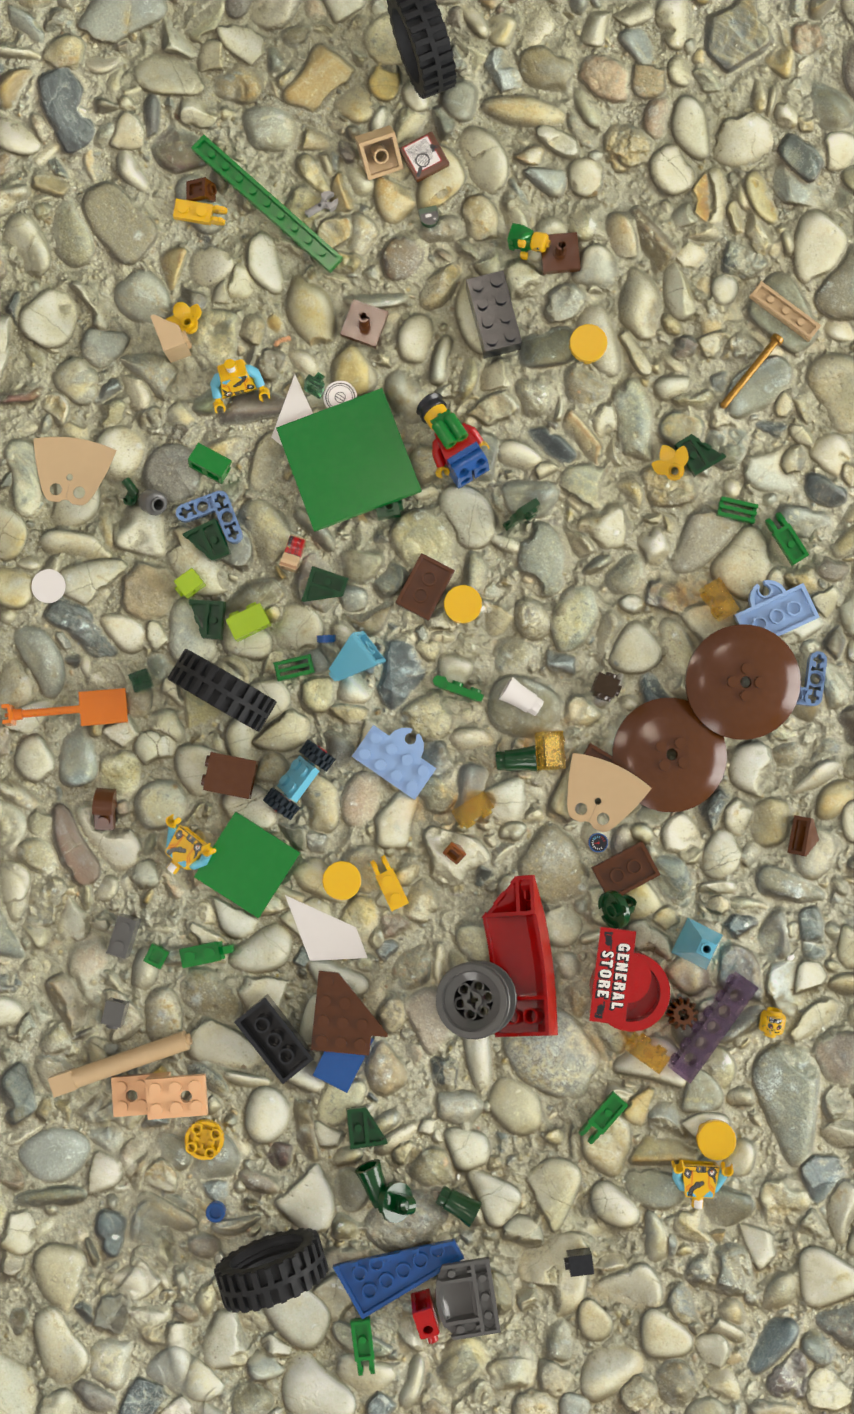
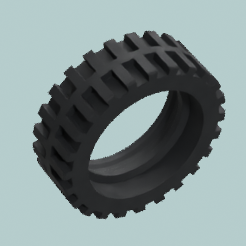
M387 0V9L396 45L406 73L419 97L425 99L455 87L457 73L453 59L454 54L451 49V42L446 31L445 22H443L441 11L437 6V1Z
M184 649L168 676L169 681L257 732H260L277 703L271 697L188 649Z
M299 1228L297 1230L288 1229L285 1232H276V1234L270 1236H263L259 1240H253L249 1244L239 1247L238 1250L230 1252L227 1257H223L214 1269L224 1308L233 1313H238L239 1311L248 1313L252 1310L254 1312L260 1311L266 1307L267 1309L272 1308L279 1303L283 1304L293 1297H299L304 1291L311 1290L313 1285H318L321 1279L327 1275L328 1264L319 1233L311 1228L306 1230Z

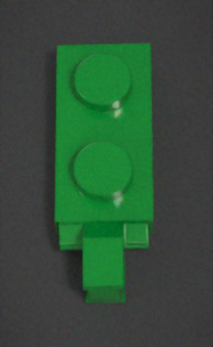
M222 941L179 949L182 968L221 961L225 959V954L235 951L233 944L223 945Z

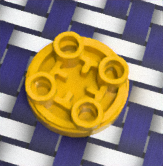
M584 324L576 328L569 341V349L572 355L584 364H591L599 360L607 348V337L604 331L593 324Z
M467 585L453 587L448 591L444 599L445 613L452 621L458 624L472 622L478 617L482 608V600L479 593Z
M338 861L331 864L323 874L322 883L324 890L330 897L337 900H347L353 897L361 886L359 870L348 861Z
M211 1119L195 1121L185 1134L186 1152L200 1160L213 1159L224 1145L225 1138L221 1126Z
M712 1119L699 1125L696 1143L705 1157L711 1160H723L733 1153L736 1147V1135L727 1122Z

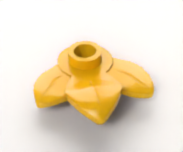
M177 302L173 307L174 315L166 318V320L179 325L181 331H186V334L195 333L198 329L197 320L202 314L200 306L194 304L189 307L184 302Z
M662 445L659 455L660 460L651 463L654 471L659 475H666L668 479L673 481L681 479L684 475V466L689 459L686 447L681 446L675 451L670 446ZM674 467L678 469L676 475L672 473Z

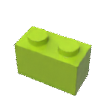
M256 602L247 605L246 610L242 612L238 610L228 615L229 618L225 619L237 642L272 626L262 604H257Z

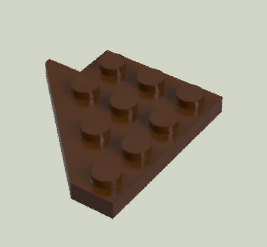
M319 971L311 1050L369 1056L371 1036L388 1037V1033L339 972Z

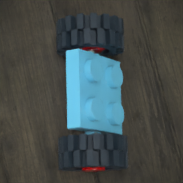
M309 739L299 750L309 760L307 761L299 755L292 762L287 773L279 780L277 787L284 792V795L275 788H271L263 799L272 809L289 820H292L300 809L296 804L320 772L314 767L315 764L327 772L336 760L327 751Z

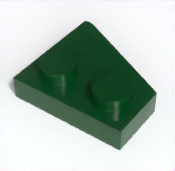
M692 434L674 445L676 450L681 446L686 447L689 456L686 465L694 477L726 458L724 453L717 452L711 448L712 446L701 442L699 438Z
M537 498L520 507L510 517V520L502 524L506 531L525 519L529 521L537 516L536 513L540 506Z
M215 518L183 533L186 539L214 562L231 554L219 523Z
M312 566L301 601L307 602L344 596L349 578Z
M189 599L188 602L193 609L195 621L199 625L201 637L203 639L223 640L226 602Z
M366 1106L346 1108L350 1150L388 1144Z

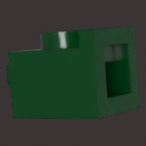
M402 499L392 502L393 507L391 509H387L386 505L376 508L378 521L401 517L400 511H404Z

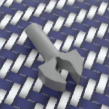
M324 191L321 193V202L305 211L306 217L310 218L323 209H329L330 212L336 210L338 198L332 202H327L328 199L334 197V192Z

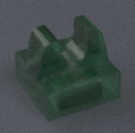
M319 372L314 377L309 374L305 379L304 390L320 399L324 394L325 383L323 379L325 376Z
M147 668L128 675L135 693L154 687Z

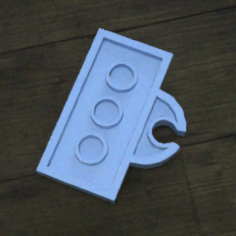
M772 580L762 581L763 585L769 590L767 596L760 593V586L757 583L749 593L748 602L750 608L733 615L737 625L759 626L773 632L777 636H781L820 618L804 583L786 591L780 583Z
M373 725L352 757L415 800L436 770L433 765L421 758L424 751V742L419 733L416 735L414 744H407L405 736L411 733L413 729L400 728L388 735Z

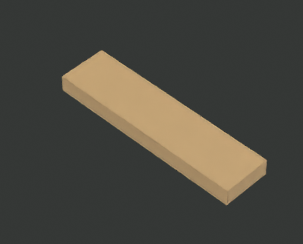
M762 281L749 296L752 301L807 342L812 339L822 326Z

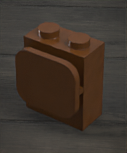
M211 752L210 755H207L205 761L207 772L203 774L201 780L203 790L251 799L259 761Z

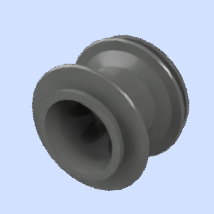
M487 961L466 962L453 967L441 979L436 993V1008L441 1021L452 1033L466 1039L486 1038L503 1029L512 1019L517 1004L516 989L510 976L500 966ZM477 982H481V983H482V989H481V990H478V989L476 988V983H477ZM465 985L468 986L467 993L463 992ZM487 992L492 994L490 1001L485 997ZM473 997H478V1001L476 1002V1004L475 1002H471V999ZM483 1006L488 1008L487 1015L482 1013ZM469 1010L475 1013L474 1017L469 1014Z

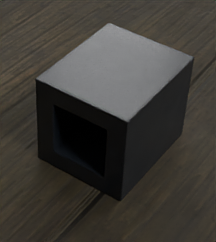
M590 1247L566 1250L567 1257L564 1258L565 1270H569L571 1277L594 1274Z

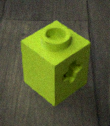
M190 568L174 580V583L177 585L175 587L177 593L181 597L185 596L188 599L206 586L193 568Z

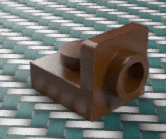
M206 177L186 181V200L196 202L207 199L212 203L216 202L217 189L215 183Z

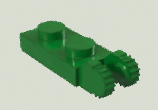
M781 512L775 514V517L782 528L778 530L770 518L766 519L765 523L785 557L793 566L809 556V553L790 523L786 521Z
M437 675L433 678V685L482 703L484 694H481L482 690L474 687L470 689L464 688L463 683L454 680L450 683L444 676Z
M612 1091L587 1119V1122L578 1133L583 1136L592 1126L597 1130L587 1140V1142L593 1144L601 1134L603 1135L628 1107V1104Z
M370 1316L364 1319L361 1317L353 1318L350 1320L358 1375H363L364 1367L362 1361L369 1360L370 1373L375 1374V1352Z

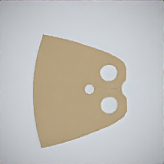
M34 438L36 466L44 496L47 500L53 502L68 500L74 505H85L100 486L117 450L79 438ZM68 474L73 476L71 481L66 478ZM57 483L61 485L62 491L59 495H53L50 492L52 484ZM76 487L84 488L85 495L83 498L78 499L73 495Z
M573 753L568 780V813L576 821H589L594 829L607 832L627 817L652 788L634 774L611 762L588 755ZM600 798L601 804L596 805L595 799ZM578 803H584L587 806V812L584 815L576 813L575 806ZM600 813H606L609 816L607 824L601 825L598 823L597 816Z

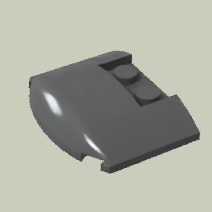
M489 1257L442 1264L436 1281V1305L440 1320L444 1328H447L452 1333L451 1337L453 1340L501 1333Z

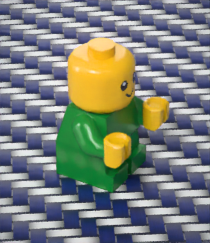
M512 223L507 238L509 250L520 249V258L524 260L528 259L529 250L543 253L550 247L551 243L547 233L534 232L530 228L516 223Z

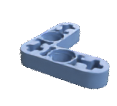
M215 491L184 503L176 509L177 518L184 523L216 512L228 542L238 544L243 539V532L231 501L224 491ZM221 495L222 498H225L223 500L224 506H229V508L222 509L220 503L216 502L218 496ZM206 502L208 504L207 510L199 511L198 504ZM191 506H194V510L197 512L196 515H194L193 511L188 513L187 518L180 516L183 513V509H186V511L193 510ZM229 512L232 514L230 522L222 520L224 513ZM229 526H232L236 533L239 532L236 535V539L229 537L232 534Z
M816 651L809 655L804 687H800L796 705L811 707L821 703L827 667V657L823 652ZM818 655L822 662L817 664V669H821V671H812L811 668H816V661H813V658ZM812 674L819 676L820 681L818 684H813L810 681ZM809 687H818V690H814L813 696L817 697V699L811 703L808 695H812L813 689L809 690Z

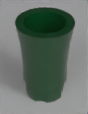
M535 745L505 750V752H496L497 770L537 772Z
M374 1159L358 1166L355 1173L361 1181L373 1207L376 1209L378 1208L380 1192L382 1190L385 1191L387 1184L380 1160Z
M443 1186L435 1202L461 1220L467 1227L472 1225L482 1202L465 1196L454 1189L451 1190L447 1186Z

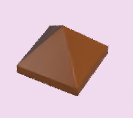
M453 842L442 852L455 864H458L466 856L461 845Z

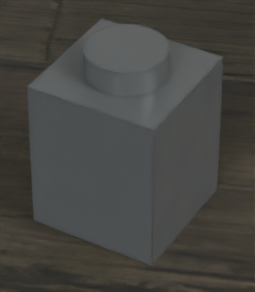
M112 997L107 999L101 1024H105L109 1029H118L123 1026L129 1001Z

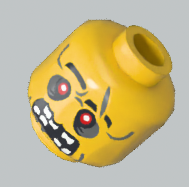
M767 1007V1009L761 1011L759 1029L764 1032V1035L775 1038L777 1035L783 1034L786 1016L782 1013V1010L775 1007Z

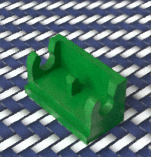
M200 443L196 445L188 458L190 468L220 484H223L231 470L232 460Z

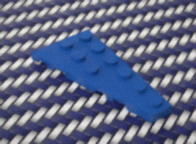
M449 1239L333 1264V1269L360 1317L364 1319L439 1274L442 1264L459 1262L464 1259V1255L455 1239Z

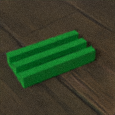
M721 496L716 516L754 524L758 504ZM723 502L752 509V511L723 504ZM722 509L751 515V517L748 518L744 516L722 512Z
M311 654L273 663L278 682L315 673ZM308 659V663L299 664L283 669H279L278 667L281 665ZM310 667L309 670L280 676V673Z

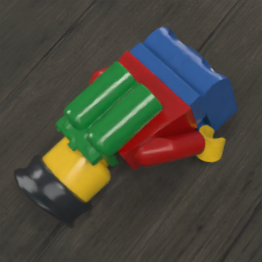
M431 393L420 401L416 413L420 415L422 422L428 424L430 429L435 432V439L432 442V456L437 467L436 476L443 478L441 472L444 470V474L449 475L459 489L473 481L472 475L476 479L490 470L487 457L482 451L481 446L485 445L488 449L490 447L487 442L483 441L475 427L461 423L457 416L447 409L441 394Z

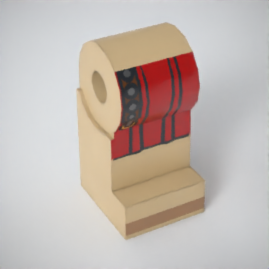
M293 534L290 535L279 564L281 569L297 573L305 547V538Z

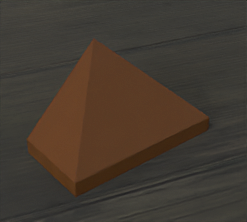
M794 815L787 853L806 857L819 841L813 818Z

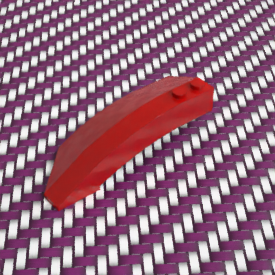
M535 875L515 876L507 889L502 891L493 902L494 905L481 917L483 918L490 962L500 966L507 972L514 983L517 994V1004L512 1019L503 1029L495 1033V1037L558 1035L552 952L545 913Z

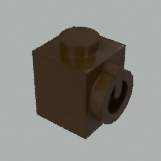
M598 672L590 691L593 692V697L610 702L615 696L618 697L622 688L619 685L621 680L616 679L617 675L606 672V674Z

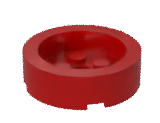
M635 950L634 954L642 957L650 968V988L642 999L628 1003L625 1026L609 1024L616 1029L628 1032L641 1031L658 1022L667 1010L670 1000V984L662 967L646 954ZM594 969L593 972H592V975H591V978H590V983H589V986H590V998H591V1000H592V992H593L595 969Z

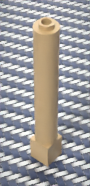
M181 1031L92 1063L54 1074L48 1078L53 1097L190 1050V1045L193 1044L190 1033L187 1034L185 1031Z

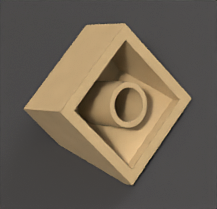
M390 125L355 136L359 156L368 181L404 169L396 135Z
M154 314L151 315L161 346L170 363L191 356L190 349L193 347L186 331H181L179 325Z

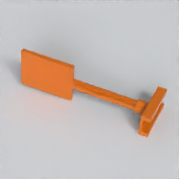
M126 689L78 692L79 705L23 710L22 708L15 709L11 704H1V708L8 711V713H5V717H8V719L2 720V724L16 726V720H23V718L80 713L81 726L127 723Z

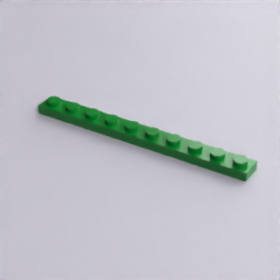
M204 134L191 147L192 151L329 273L343 260L339 253Z

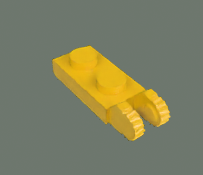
M176 198L173 218L175 220L210 226L211 224L224 226L226 220L213 216V213L227 214L228 209L224 206H213V204Z
M383 855L381 856V861L387 871L380 873L378 865L374 860L370 861V864L391 911H394L408 904L409 901L394 869L391 868L386 856Z

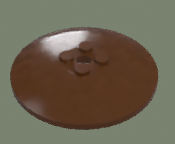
M747 624L728 626L706 637L693 652L685 675L686 696L695 716L708 729L718 735L739 740L759 738L780 727L795 708L801 685L799 666L789 646L773 632L759 626ZM745 676L750 680V684L746 688L742 687L740 683L741 679Z
M659 698L638 706L622 721L613 741L612 757L613 764L634 774L652 788L639 804L660 812H681L698 806L707 800L717 789L726 769L727 749L724 736L718 735L701 723L687 700ZM669 749H673L676 752L674 760L667 758L666 754Z

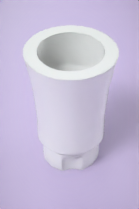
M513 676L509 679L498 698L534 716L537 715L544 703L542 699L537 697V694L524 687Z

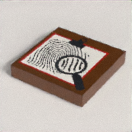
M432 131L399 148L400 154L416 183L449 166V161Z

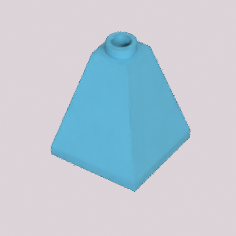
M364 631L354 632L350 635L330 666L329 675L334 681H340L383 664L386 660Z
M687 918L671 953L707 970L723 935Z

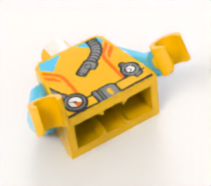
M227 359L224 364L218 365L217 373L214 374L210 382L212 397L215 399L213 402L215 412L217 413L216 408L218 406H222L224 412L226 410L221 397L225 399L257 390V388H259L260 401L263 402L262 394H267L270 399V390L264 387L265 383L259 369L250 364L247 365L243 359L236 361Z
M174 814L167 817L168 834L165 853L172 861L166 868L171 873L176 874L181 867L186 870H196L206 866L212 854L216 852V849L210 846L211 843H206L187 826L179 825L178 827L177 824L181 822V818L178 817L174 820Z
M679 1159V1164H675L674 1160L671 1161L673 1181L678 1190L682 1191L686 1197H692L691 1207L702 1209L703 1199H712L727 1177L732 1176L734 1173L732 1163L729 1167H725V1162H721L720 1169L716 1161Z

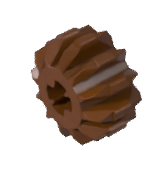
M678 996V1002L671 999L673 1005H668L667 1009L670 1011L665 1013L666 1017H670L667 1022L669 1024L674 1023L673 1027L675 1029L681 1026L682 1030H686V1024L692 1028L693 1024L691 1021H698L693 1016L699 1013L697 1009H694L696 1004L694 1002L690 1003L688 997L683 1001V998ZM681 1010V1011H684V1012H686V1013H685L684 1016L681 1015V1017H680V1015L678 1014V1012Z

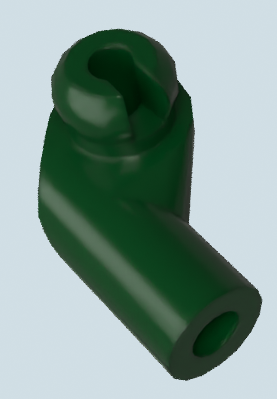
M128 477L122 481V484L127 489L126 498H123V502L127 506H133L137 502L139 490Z

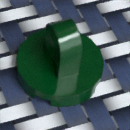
M613 890L601 894L598 901L599 909L602 908L604 914L601 916L607 926L614 929H620L628 925L630 914L634 912L637 904L632 896H622Z
M392 1181L387 1184L388 1187L385 1191L382 1190L380 1192L378 1211L382 1213L384 1220L398 1223L402 1222L408 1215L414 1214L416 1211V1201L407 1184Z

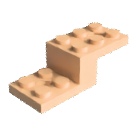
M171 1072L111 1077L113 1117L147 1115L148 1120L208 1115L206 1073L171 1076ZM134 1090L138 1095L137 1099H129L128 1091ZM189 1091L192 1099L189 1101L183 1100L182 1092Z

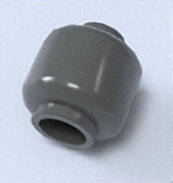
M147 489L139 497V506L144 512L157 516L162 514L167 508V498L160 491Z

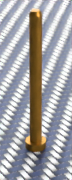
M773 333L770 337V343L720 403L722 409L728 407L774 348L784 342V339L779 334Z

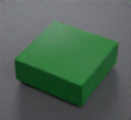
M152 943L143 961L158 969H162L170 951Z

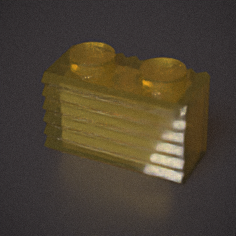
M563 731L535 732L537 771L566 768Z

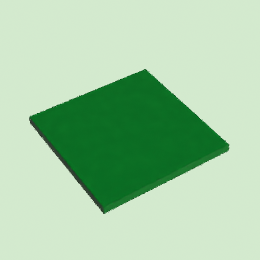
M382 388L276 427L314 532L422 492Z

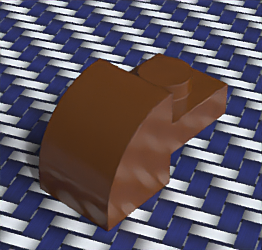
M97 788L94 793L92 815H94L96 830H114L116 828V789Z

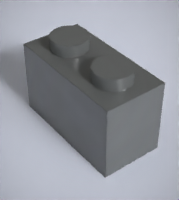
M124 913L118 915L106 953L123 959L129 957L141 919Z

